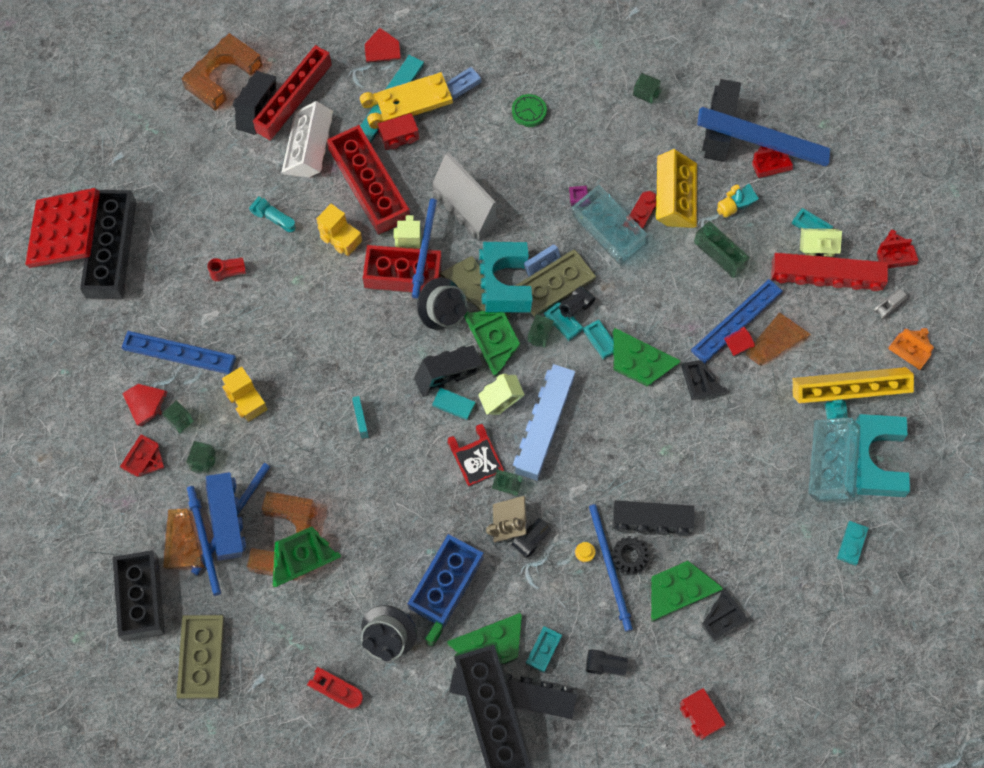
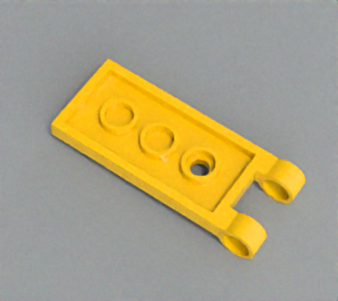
M442 72L374 94L366 92L360 96L363 108H371L377 104L380 108L381 114L372 113L367 117L369 126L372 129H377L378 123L410 113L413 116L453 103Z

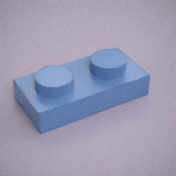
M470 67L447 81L446 84L454 100L482 81L481 77Z
M553 244L524 263L528 277L561 258L556 245Z

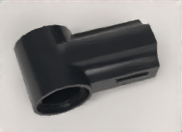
M579 286L568 299L560 304L561 315L565 318H571L580 310H587L596 298L583 286Z
M538 518L526 530V535L516 537L511 545L525 558H528L551 531V528L543 519Z
M590 649L587 654L585 671L592 674L608 673L625 676L628 658L609 655L601 650Z

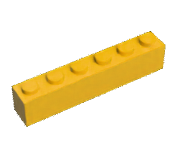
M907 367L792 378L793 397L798 403L914 392V374Z

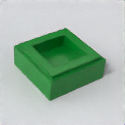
M436 622L425 638L426 643L432 647L443 632V626L440 623Z

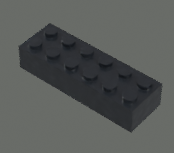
M99 190L90 257L84 258L80 290L85 298L123 299L136 199L131 190Z
M497 642L456 653L454 660L486 768H532V760Z

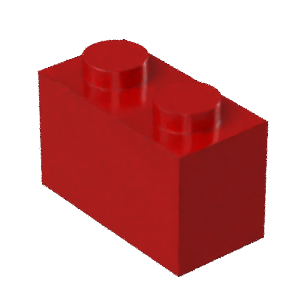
M412 113L378 123L379 134L385 150L396 149L401 145L412 144L419 140V131Z
M704 688L680 702L681 707L679 709L684 718H689L692 723L690 726L692 732L696 737L699 736L701 740L714 734L726 725Z

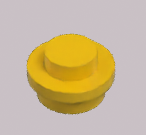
M582 542L577 545L575 555L579 561L589 562L595 556V548L588 542Z

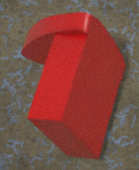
M745 327L724 338L733 356L749 347H755L753 339Z

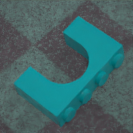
M483 242L482 249H479V260H482L479 272L480 275H483L480 287L484 290L481 296V303L485 304V312H531L533 301L531 286L505 285L499 282L493 275L498 270L504 268H525L524 263L528 261L529 257L527 242Z
M859 414L856 421H853V432H856V439L853 441V450L856 451L854 469H857L854 487L857 488V494L906 497L910 492L909 472L885 471L878 468L870 459L869 446L876 441L903 442L908 435L907 417Z

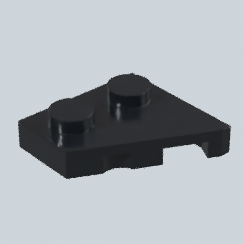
M701 360L682 363L681 368L691 400L727 394V388H722L716 381L717 377L707 369V366Z
M724 588L718 600L712 606L709 615L703 621L702 627L714 643L747 623L748 618L726 588Z

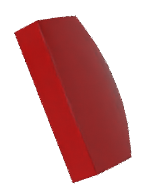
M381 28L364 44L366 63L401 59L399 41Z
M760 146L758 151L754 153L752 165L758 178L793 169V164L785 153Z
M891 229L877 250L878 261L888 262V269L917 265L919 260L914 246L911 245L912 239H905L897 235V231Z
M137 384L122 394L136 424L143 426L156 417L157 414L161 415L162 401L168 391Z
M140 434L120 465V468L136 477L163 469L164 466L158 443Z

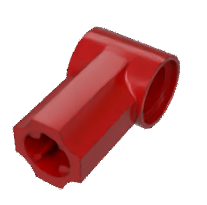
M243 257L228 260L214 258L207 264L209 276L213 281H222L225 277L246 274Z

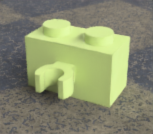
M406 215V221L397 222V228H394L395 247L421 249L420 221H414V215Z
M801 228L800 251L810 256H816V253H823V256L830 257L835 256V253L840 254L842 231L839 229Z
M507 374L499 375L495 382L485 386V390L478 394L487 415H500L525 395L517 376Z

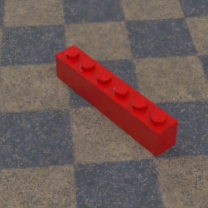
M317 45L311 49L253 120L256 133L270 141L332 66L329 52Z
M775 252L772 259L771 281H777L778 283L792 282L798 285L814 284L819 287L826 285L833 286L834 288L849 287L854 290L870 289L871 291L884 290L888 282V262Z

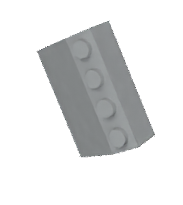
M447 152L433 181L432 193L437 200H441L444 203L448 212H452L455 215L458 223L464 224L468 233L480 241L496 229V202Z

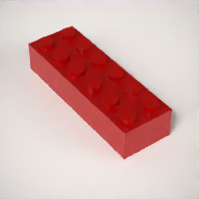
M360 125L327 139L329 152L376 233L380 235L396 227L398 221H406V215H410V210Z

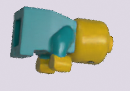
M750 183L745 185L742 190H740L739 185H734L731 187V191L726 193L727 197L718 202L717 212L719 215L727 218L735 214L737 210L751 206L759 198Z

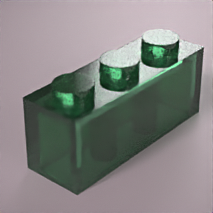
M708 221L696 232L694 243L733 279L747 267L750 257L713 223Z

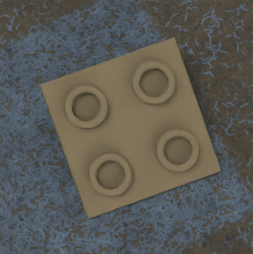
M525 496L493 504V524H489L486 532L488 535L494 536V542L526 535Z

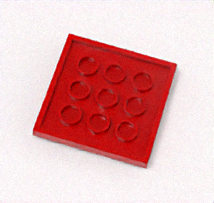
M91 188L36 200L25 262L26 266L32 268L90 257L100 193L98 189Z

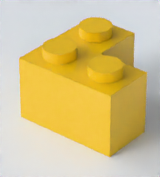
M330 204L316 218L320 238L327 244L331 243L339 253L349 256L362 242L361 232L348 224L345 213L333 204Z
M242 366L222 378L225 384L222 388L231 404L235 402L238 406L235 409L241 418L245 417L249 422L268 410Z

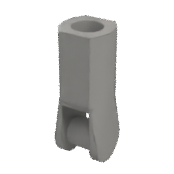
M898 289L880 303L874 311H878L883 319L905 301L907 295L901 289Z

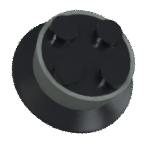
M442 277L435 278L429 281L419 294L417 301L418 316L421 322L430 329L442 330L447 327H453L463 319L467 312L466 296L452 280Z
M379 605L371 608L363 617L361 624L362 646L374 658L383 661L395 660L413 648L417 638V631L412 619L404 611L389 605Z

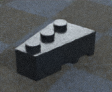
M256 71L249 78L247 85L242 88L240 95L233 102L236 130L256 135L253 120L275 95L277 90L276 76Z
M473 345L468 347L461 346L451 352L444 351L437 356L430 355L425 357L414 376V380L422 397L428 396V391L437 387L439 389L445 388L444 384L455 380L457 383L478 374L483 363Z

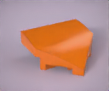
M921 328L919 331L904 329L902 333L898 334L888 349L921 370L932 355L931 352L934 347L929 342L927 336L929 334L928 329Z

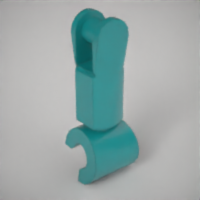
M258 196L249 207L252 214L260 218L265 215L267 219L280 226L286 232L292 233L296 229L295 221L271 206L265 198L262 199Z

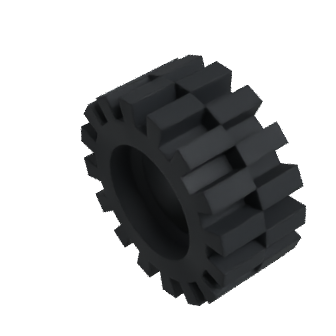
M628 536L626 539L623 537L621 541L616 542L613 548L612 560L615 563V568H619L621 573L626 572V575H630V573L635 575L638 571L641 572L649 559L648 547L643 544L644 541L642 539L640 541L637 540L638 537L631 538V536ZM626 549H634L637 552L638 559L635 562L630 563L624 560L623 552Z

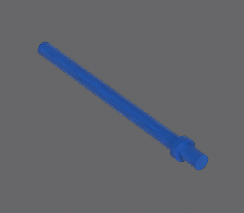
M264 463L239 499L240 509L237 512V516L270 469L268 464ZM214 538L209 543L211 554L215 550ZM203 554L196 559L197 563L191 570V573L198 576L204 566L206 567Z
M593 504L589 506V510L620 612L619 620L622 621L625 632L633 630L630 621L631 614L627 611L597 505Z

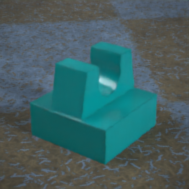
M833 400L825 403L827 422L848 420L845 400Z

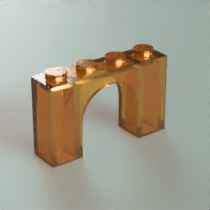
M230 33L223 37L213 49L208 51L206 56L199 60L181 78L184 88L214 111L227 100L224 89L209 79L211 72L216 67L223 64H232L252 76L263 65L260 54Z
M266 491L262 512L265 516L290 521L295 525L296 532L312 527L310 524L312 518L315 519L317 507H315L312 499ZM251 548L247 563L249 572L273 577L274 552Z

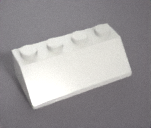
M317 101L294 113L282 168L284 175L311 177L322 170V161L326 152L325 147L329 137L328 132L332 123L333 111Z

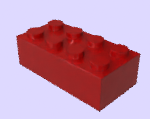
M367 245L362 277L364 288L412 292V280L416 274L420 249ZM428 250L423 273L425 277L424 284L421 286L420 292L429 281L440 278L442 266L441 251Z

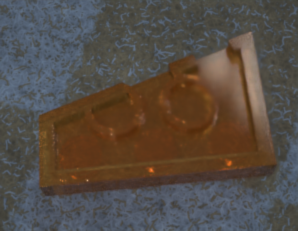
M779 312L754 342L755 347H750L745 355L762 366L783 351L795 346L796 343L807 339L810 333Z
M187 508L169 509L163 568L167 570L204 567L190 510Z

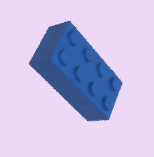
M230 472L206 476L205 485L217 561L240 558L245 551L246 542L245 537L240 536L243 524L242 518L237 517L240 505L238 497H234L237 489L235 477L231 478Z
M448 534L407 603L409 610L433 623L438 622L445 628L484 560L483 552Z

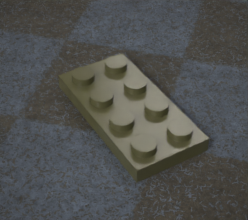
M574 249L515 286H531L533 300L531 314L535 318L556 303L572 295L579 286L585 287L595 281L596 276Z
M223 615L182 616L177 699L220 698L224 633Z

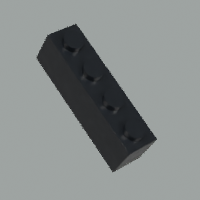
M615 500L612 529H617L618 532L636 530L637 533L641 534L651 531L657 532L659 535L677 533L678 536H688L694 530V506Z

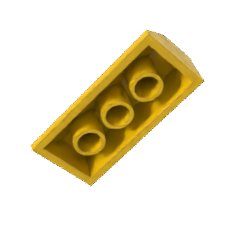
M676 149L663 153L657 158L656 220L668 227H697V163Z

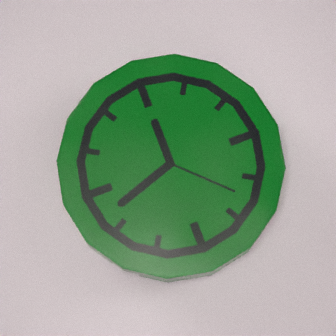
M521 95L513 102L511 109L512 117L519 125L535 127L541 124L546 117V103L537 95Z

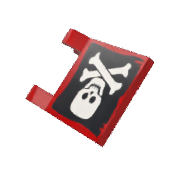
M483 424L476 426V433L480 439L459 448L454 436L447 439V443L468 487L504 471Z

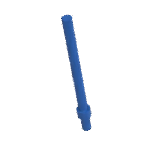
M431 198L429 201L417 270L412 280V298L415 299L419 297L421 286L424 284L425 277L423 273L437 200Z
M189 486L187 487L190 500L188 502L189 508L193 512L214 596H218L221 594L200 511L202 508L200 499H197L195 487Z

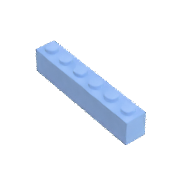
M553 364L551 370H547L545 376L547 383L545 387L542 386L538 395L541 398L540 402L534 405L532 411L534 415L533 421L529 420L527 424V437L522 438L519 449H522L520 456L516 455L513 463L515 474L538 481L574 381L575 371Z

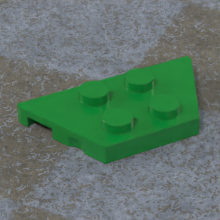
M467 311L464 318L495 377L519 348L520 342L504 312Z
M616 328L612 332L613 370L646 387L665 375L673 367H676L680 362L679 359Z
M308 527L275 542L273 587H278L341 558V554L335 552L329 546L330 543L320 537L313 527Z
M689 561L660 572L651 577V621H656L719 593L723 589Z
M518 613L447 641L448 646L459 653L497 642L503 665L517 660L522 615Z

